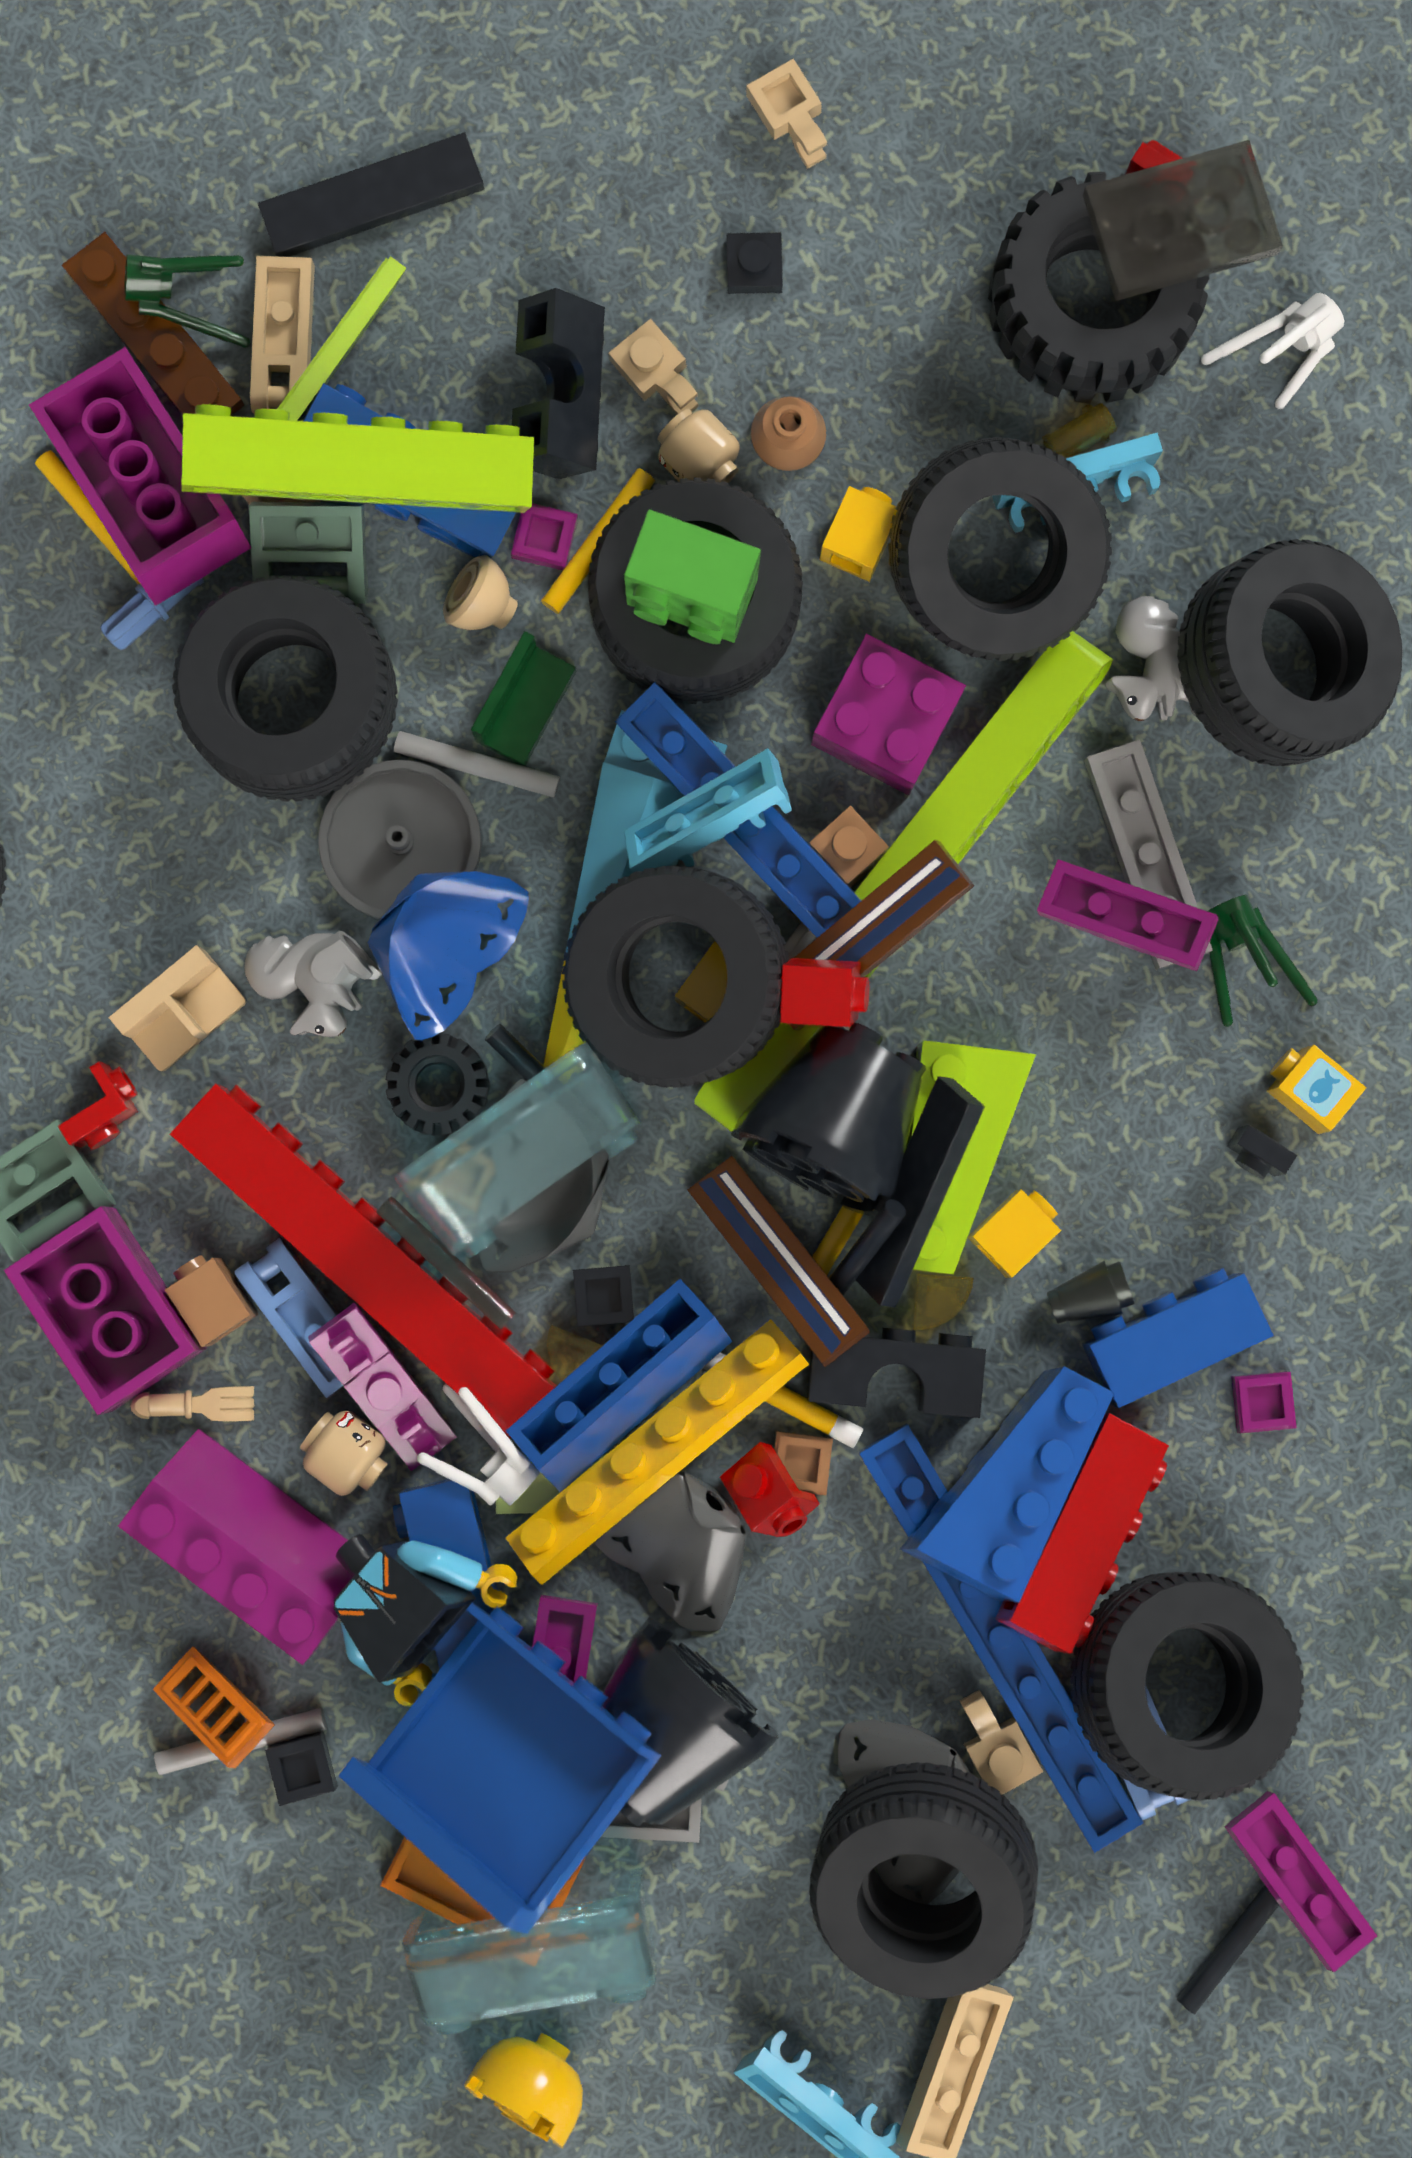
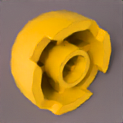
M543 2033L540 2034L536 2042L518 2036L502 2039L484 2053L464 2084V2087L478 2099H482L485 2095L493 2100V2105L502 2111L501 2114L546 2142L550 2138L555 2145L562 2149L571 2135L582 2110L583 2088L578 2073L566 2062L571 2051Z

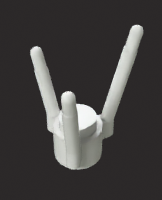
M1316 293L1304 304L1295 301L1282 313L1204 354L1201 357V363L1209 365L1286 325L1285 335L1260 355V362L1263 364L1270 362L1291 345L1300 351L1305 352L1310 349L1311 352L1275 401V407L1283 409L1320 359L1335 347L1331 337L1344 327L1343 314L1330 297L1323 293Z
M445 1383L442 1387L443 1392L495 1451L480 1469L487 1479L483 1482L426 1453L418 1455V1462L477 1493L490 1506L499 1497L511 1506L532 1484L540 1472L515 1447L468 1388H460L457 1394Z

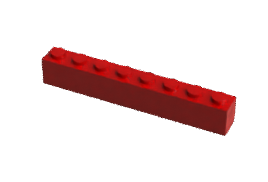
M215 1083L173 1129L170 1135L458 1394L460 1388H468L507 1437L511 1439L506 1430L557 1386L549 1379L555 1372L553 1367L531 1348L523 1356L507 1341L513 1332L490 1311H487L482 1318L465 1303L471 1294L448 1273H445L440 1280L423 1266L429 1256L405 1235L398 1242L381 1228L387 1220L386 1217L363 1197L354 1204L339 1190L345 1181L322 1160H319L312 1166L297 1152L303 1143L285 1126L277 1122L271 1129L255 1115L262 1106L245 1090L236 1084L229 1091L224 1086Z

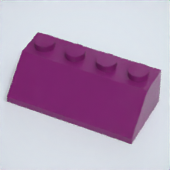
M198 1429L152 1479L118 1525L120 1529L302 1665L312 1657L340 1619L334 1610V1599L352 1577L335 1556L348 1539L201 1429Z

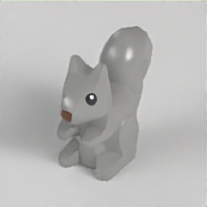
M1141 596L1129 601L1122 608L1116 624V635L1120 644L1129 653L1146 659L1143 675L1114 676L1105 685L1109 691L1117 695L1128 716L1136 721H1144L1150 717L1156 702L1160 720L1166 721L1168 716L1173 715L1176 701L1183 700L1189 702L1184 693L1180 678L1181 674L1178 668L1177 652L1179 649L1178 636H1180L1179 629L1176 628L1179 620L1178 615L1169 610L1167 602L1155 599L1153 596ZM1190 706L1192 714L1196 716V714L1194 713V711H1192V708Z
M340 930L334 934H311L295 944H292L288 937L284 935L277 938L267 936L258 944L254 943L250 948L244 965L245 976L250 986L259 996L271 1000L282 999L299 989L309 1001L307 1007L291 1026L290 1033L292 1035L312 1033L323 1037L340 1036L347 1028V1021L339 1005L350 1011H359L363 1007L351 991L352 985L360 978L374 980L382 975L379 967L353 938Z

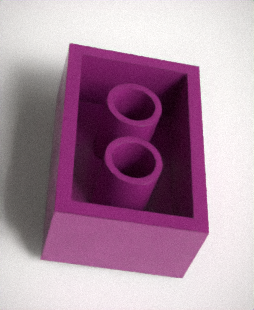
M100 1206L4 1269L11 1283L97 1415L113 1412L207 1349V1347L200 1345L166 1293V1284L114 1207Z

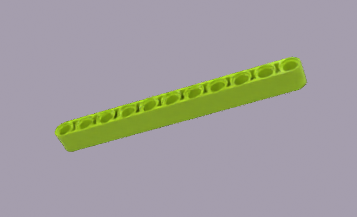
M1074 631L1070 632L1071 636L1065 640L1061 639L1059 644L1053 648L1047 647V651L1042 653L854 893L863 900L934 840L940 841L957 864H959L1097 689L1108 673L1113 659ZM878 966L865 977L870 978ZM780 1023L779 1027L774 1029L775 1034L768 1040L767 1045L762 1051L757 1053L756 1057L748 1061L742 1068L735 1070V1072L704 1083L695 1098V1105L732 1132L741 1114L819 1029L824 1026L806 1025L801 1030H793L789 1023Z

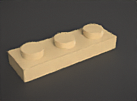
M987 1984L977 1990L947 1998L896 2140L905 2151L931 2158L957 2157L1014 1998L1005 1989Z

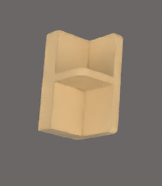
M196 945L108 1018L122 1035L131 1038L157 1070L166 1071L246 1004V999L210 955Z

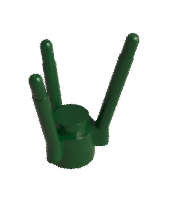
M126 254L124 297L126 301L139 302V315L157 316L243 348L250 346V339L246 336L159 304L160 298L171 299L172 273L221 271L224 267H240L244 264L242 256L218 255L161 258Z
M1247 895L1232 898L1208 910V912L1216 914L1219 919L1210 939L1213 951L1209 953L1218 1006L1224 1026H1231L1233 1017L1221 948L1223 943L1226 944L1229 952L1247 946L1267 985L1275 987L1278 984V979L1258 942L1260 938L1309 1006H1315L1318 1003L1317 997L1308 986L1306 980L1266 926L1259 908L1253 909Z

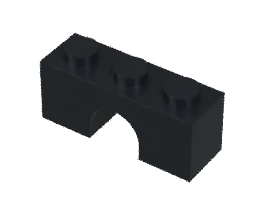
M558 288L518 300L515 354L533 361L540 368L546 381L547 397L545 400L513 408L511 426L520 428L519 436L534 437L533 471L555 479H563L597 469L605 307Z
M883 1327L882 1338L863 1337L826 1367L823 1366L811 1350L806 1398L809 1402L866 1407L867 1390L872 1376L884 1366L901 1364L911 1369L918 1379L920 1386L919 1411L930 1414L980 1418L986 1349L972 1347L973 1336L939 1333L938 1344L916 1342V1331Z

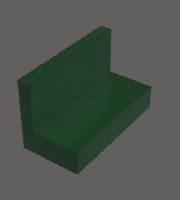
M524 631L471 728L475 742L518 765L526 766L577 672L576 667L537 647L535 636Z

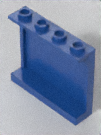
M471 1603L466 1610L478 1619L475 1625L371 1760L367 1763L352 1757L338 1776L504 1927L527 1935L661 1755L645 1743L652 1733L624 1711L616 1719L602 1707L608 1697L581 1675L574 1683L563 1675L559 1670L566 1662L540 1641H537L531 1648L521 1640L518 1635L524 1627L497 1606L489 1614Z

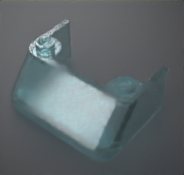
M586 1042L568 1052L399 1172L394 1179L450 1253L458 1257L466 1253L470 1259L498 1239L492 1230L503 1219L592 1156L606 1151L610 1158H613L639 1140L636 1132L643 1128V1124Z
M642 1867L631 1869L628 1895L546 1909L527 1935L504 1927L495 1918L432 1929L429 1910L420 1906L416 1907L402 1941L407 1972L423 2023L427 2026H436L437 2033L443 2035L465 2031L472 2027V2021L599 1998L611 1997L613 2003L637 2001L647 1995L646 1988L655 1984L657 1978V1955Z

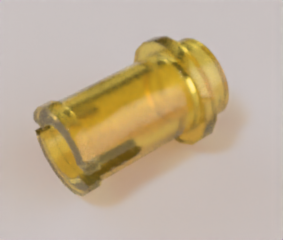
M1099 403L1094 407L1087 404L1082 407L1083 414L1054 432L1044 435L1042 439L1045 448L1054 451L1066 459L1079 455L1098 442L1102 445L1109 443L1110 435L1117 431V427L1112 415L1104 404Z

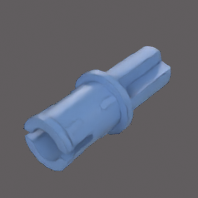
M201 578L157 606L154 605L142 585L138 584L135 587L137 593L101 624L100 629L114 647L124 650L159 619L167 621L169 619L167 612L204 581Z

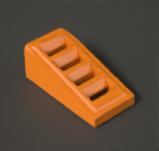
M194 1646L153 1688L156 1694L206 1747L230 1768L235 1769L275 1726L257 1706ZM197 1667L203 1675L180 1698L174 1692V1689ZM212 1683L217 1688L216 1692L195 1713L189 1706ZM227 1698L232 1705L210 1727L205 1720ZM241 1713L247 1721L225 1742L220 1735Z

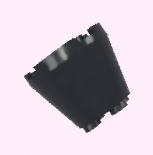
M854 1023L849 1030L838 1026L821 1027L741 1114L731 1136L739 1140L745 1137L747 1142L742 1150L788 1181L807 1191L810 1187L832 1198H837L838 1194H841L844 1197L840 1204L844 1208L875 1217L885 1202L893 1199L922 1083L921 1078L926 1070V1066L910 1055L902 1052L893 1054L881 1047L882 1036L862 1024Z
M648 1618L634 1633L603 1691L608 1699L602 1707L616 1719L624 1711L652 1733L645 1743L661 1755L620 1810L628 1820L637 1826H640L644 1821L649 1825L653 1823L663 1825L762 1757L779 1737L770 1725L767 1724L762 1728L753 1722L752 1719L756 1716L758 1709L737 1687L697 1651L694 1653L683 1643L676 1645L669 1640L673 1633L653 1618Z

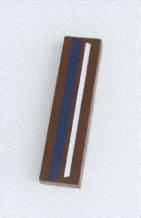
M934 840L794 958L861 962L860 977H865L970 891L974 884L943 844L938 840ZM790 1024L793 1030H801L806 1026L805 1024Z
M730 1156L687 1189L824 1367L870 1333L862 1319L733 1156Z

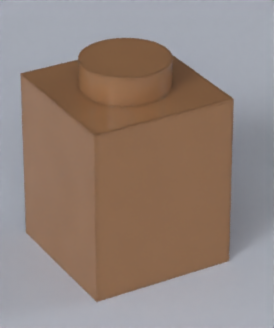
M851 805L809 842V845L850 888L880 861L889 848Z
M202 1255L197 1256L173 1273L177 1282L165 1289L202 1347L212 1346L259 1315L222 1258H212L206 1262Z

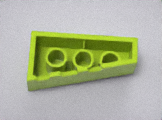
M925 1040L917 1045L916 1059L926 1066V1070L921 1078L922 1083L907 1146L938 1076L956 1080L980 1101L985 1108L913 1270L954 1274L1036 1054Z

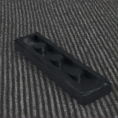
M463 132L259 202L258 206L276 257H290L485 189L466 133Z
M937 1077L905 1150L893 1200L900 1202L904 1206L906 1215L856 1279L859 1285L880 1306H897L985 1108L980 1101L953 1078Z

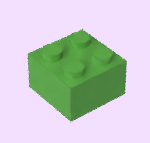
M649 509L624 575L627 605L635 607L633 613L648 622L665 625L668 619L688 626V633L701 641L718 645L724 639L735 643L758 580L761 549Z

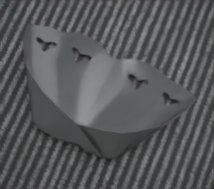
M522 1078L507 1092L499 1107L491 1132L490 1150L496 1174L482 1193L477 1214L478 1252L486 1272H513L590 1238L596 1229L602 1207L603 1189L610 1161L608 1160L607 1146L544 1089ZM529 1093L534 1107L519 1111L518 1106L525 1102V1094ZM510 1130H514L515 1134L523 1140L512 1153L509 1152L510 1143L513 1141L510 1136ZM505 1197L506 1204L511 1212L505 1213L496 1219L495 1214L501 1209L500 1198ZM495 1237H498L504 1245L508 1246V1250L501 1254L500 1259L495 1258L498 1247L494 1243Z
M681 1470L597 1539L594 1544L617 1564L640 1573L651 1597L679 1625L698 1631H716L721 1629L733 1603L740 1577L746 1531L740 1523L734 1506L714 1487ZM706 1493L722 1507V1511H717L709 1506L706 1500ZM628 1536V1542L632 1551L626 1550L622 1542H616L612 1537ZM663 1582L680 1586L678 1601L674 1599L673 1591L667 1589ZM711 1606V1611L715 1618L712 1619L707 1614L695 1615L694 1613Z
M870 1719L846 1723L840 1732L838 1767L844 1777L847 1788L853 1783L859 1782V1779L865 1775H870L871 1772L883 1770V1768L888 1766H897V1764L926 1762L955 1767L971 1774L954 1749L909 1725ZM856 1736L863 1745L867 1746V1749L862 1752L857 1761L854 1759V1754L857 1750V1745L854 1742V1737ZM921 1854L902 1855L898 1858L895 1866L892 1865V1858L876 1866L883 1883L889 1889L905 1899L926 1905L940 1895L960 1872V1870L948 1862ZM904 1885L922 1886L920 1890L921 1898H917L915 1892L906 1889Z

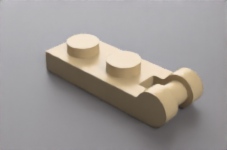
M256 256L250 384L252 413L256 409H277L310 364L315 271L312 258ZM271 372L290 373L289 386H271Z

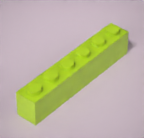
M196 405L195 414L183 413L182 492L525 513L532 507L534 437L519 436L520 428L510 425L485 426V434L463 432V424L452 421L428 422V430L405 428V420L395 417H372L371 426L350 425L348 424V416L337 413H314L313 422L289 420V412L285 410L256 409L254 410V418L231 416V408L226 406Z

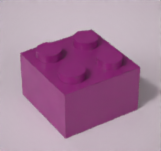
M866 634L814 731L811 745L909 796L957 706L966 685Z

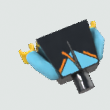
M362 1534L352 1537L340 1547L335 1556L352 1577L334 1599V1610L341 1620L347 1657L353 1664L374 1677L379 1683L384 1685L395 1684L394 1696L399 1704L403 1706L413 1705L419 1694L415 1686L423 1692L432 1680L433 1672L427 1665L421 1662L461 1617L470 1604L474 1602L476 1597L471 1591L475 1587L481 1589V1597L489 1607L504 1606L507 1601V1595L491 1587V1584L501 1582L508 1587H516L517 1575L514 1569L505 1564H495L484 1572L479 1562L450 1550L412 1540L383 1545L375 1550Z

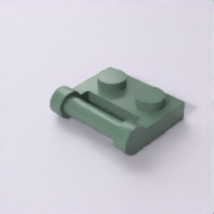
M251 502L248 505L252 581H255L256 578L264 577L269 579V576H274L272 562L347 563V576L298 577H305L308 581L310 579L316 580L321 585H329L333 590L340 591L344 597H348L355 604H367L368 575L366 571L364 503Z
M55 1120L0 1156V1244L14 1263L100 1206L113 1207L116 1205L113 1196L97 1176L81 1149L70 1146L58 1128V1125L63 1123L61 1120ZM74 1179L83 1191L82 1194L24 1232L20 1233L11 1220Z

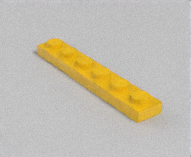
M770 1319L510 1533L506 1540L530 1574L543 1585L808 1366V1362Z

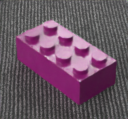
M126 347L29 404V407L155 606L251 549L238 522L220 494L182 492L183 436Z

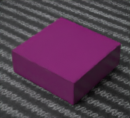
M532 503V507L520 515L511 552L512 559L563 571L568 563L578 522V514Z
M1283 1371L1231 1376L1237 1433L1297 1428L1291 1372Z

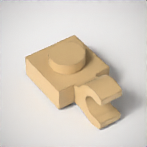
M794 58L746 85L747 98L774 140L789 133L794 147L807 169L826 159L827 155L822 149L827 145L826 138L812 119L821 114L822 103Z
M651 319L608 353L610 362L644 401L655 392H658L676 414L688 408L693 411L698 407V403L694 399L698 396L697 392L679 374L686 368V359Z
M980 1690L959 1700L978 1734L974 1739L964 1743V1746L981 1778L989 1786H993L1003 1795L1043 1773L1014 1717L998 1724Z

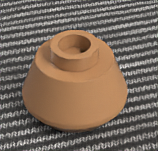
M795 396L778 397L763 405L754 417L751 428L752 444L758 456L769 466L785 471L802 469L814 462L822 452L826 441V425L818 409L807 400Z

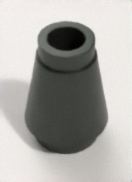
M1104 1260L1061 1284L1057 1289L1047 1292L1057 1324L1065 1321L1071 1322L1123 1314L1122 1308L1135 1304L1120 1261L1106 1265Z

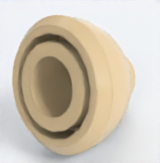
M487 555L473 558L460 571L447 594L443 613L446 623L456 628L481 630L494 625L499 629H503L512 619L518 602L510 597L508 581L501 568Z

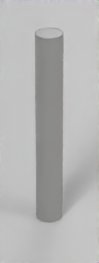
M399 731L394 746V752L553 798L556 796L560 783V776L402 731Z
M320 1707L273 1720L272 1722L275 1726L253 1750L327 1730L323 1708ZM236 1731L222 1734L220 1737L227 1742ZM201 1740L154 1754L155 1765L159 1775L218 1760Z

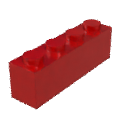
M1105 1413L1020 1602H1003L995 1620L1056 1652L1071 1654L1074 1646L1080 1647L1085 1642L1093 1626L1094 1617L1090 1615L1096 1599L1099 1594L1104 1595L1107 1593L1117 1576L1118 1564L1114 1563L1122 1544L1123 1542L1129 1543L1141 1525L1143 1514L1139 1512V1508L1147 1491L1153 1492L1164 1477L1167 1462L1163 1458L1169 1445L1111 1413Z

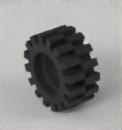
M444 1033L421 1041H413L411 1039L405 1043V1048L399 1054L396 1052L391 1059L393 1064L390 1071L387 1070L385 1078L388 1081L387 1099L391 1102L392 1110L396 1116L413 1130L435 1137H446V1135L453 1133L457 1134L464 1131V1128L468 1125H473L479 1119L478 1116L482 1109L486 1108L488 1091L490 1090L488 1070L478 1053L462 1039H457ZM432 1064H446L452 1067L459 1076V1093L446 1106H429L418 1095V1077L426 1067Z

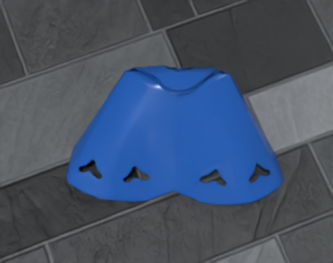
M477 871L418 874L397 895L394 903L372 928L368 945L400 1015L415 1040L421 1041L434 1037L452 1024L464 1011L473 996L477 973L498 962L514 943L526 915L529 895L526 889L510 878ZM512 898L514 900L513 903L507 907V919L503 920L497 904L507 902ZM480 934L497 935L495 939L488 940L487 947L484 950H480ZM456 984L455 990L448 994L447 1004H444L439 989ZM415 1013L430 1017L428 1021H420L418 1027L414 1025L416 1021Z

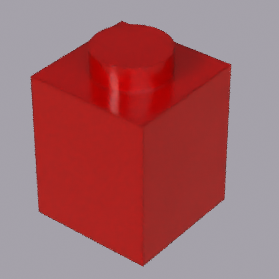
M792 958L783 964L780 1023L851 1027L858 1020L859 1012H867L869 1004V978L860 977L861 962Z

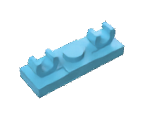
M1157 432L1069 457L1066 460L1071 461L1078 470L1086 475V480L1091 481L1095 492L1099 490L1097 484L1103 483L1104 479L1118 476L1115 481V493L1121 502H1126L1131 497V490L1128 485V479L1131 477L1142 478L1146 483L1149 495L1156 493L1160 486V477L1153 466L1162 454L1163 449ZM1011 495L992 496L996 510L1012 506L1009 512L1010 526L1014 532H1021L1025 526L1021 510L1025 507L1033 506L1027 501ZM1041 516V521H1042L1043 525H1045V521H1044L1043 517Z
M767 748L624 830L630 869L633 872L644 871V869L667 866L678 859L682 860L685 866L693 867L695 865L694 852L710 843L721 840L726 834L739 828V825L748 819L754 826L758 828L764 827L766 822L763 811L776 804L785 814L791 811V804L776 757Z
M783 2030L771 2035L765 2041L762 2048L744 2056L734 2071L736 2076L837 2158H900L888 2147L896 2143L901 2126L897 2122L892 2123L883 2130L881 2137L877 2136L871 2128V2119L878 2109L876 2105L872 2103L862 2107L853 2116L842 2107L844 2101L834 2090L820 2083L807 2082L800 2077L798 2073L808 2066L811 2053L804 2049L794 2056L791 2063L786 2062L780 2054L781 2044L787 2037V2033Z

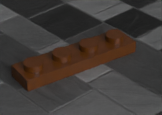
M103 232L62 264L68 276L182 416L183 413L195 414L196 405L226 406L231 408V416L245 406L239 395L182 325L157 316L139 315V302L125 300L126 257L106 232Z

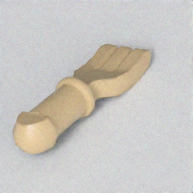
M254 1386L211 1388L199 1396H192V1391L187 1390L185 1393L150 1394V1392H143L135 1396L130 1407L136 1416L143 1419L162 1416H185V1418L190 1419L193 1412L201 1413L211 1421L254 1420V1410L252 1409L254 1407V1399L252 1398L254 1396Z

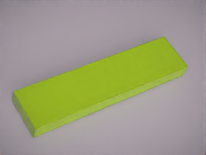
M391 256L389 259L385 258L277 408L278 410L288 411L289 420L301 421L312 406L323 383L328 384L397 287L406 267Z

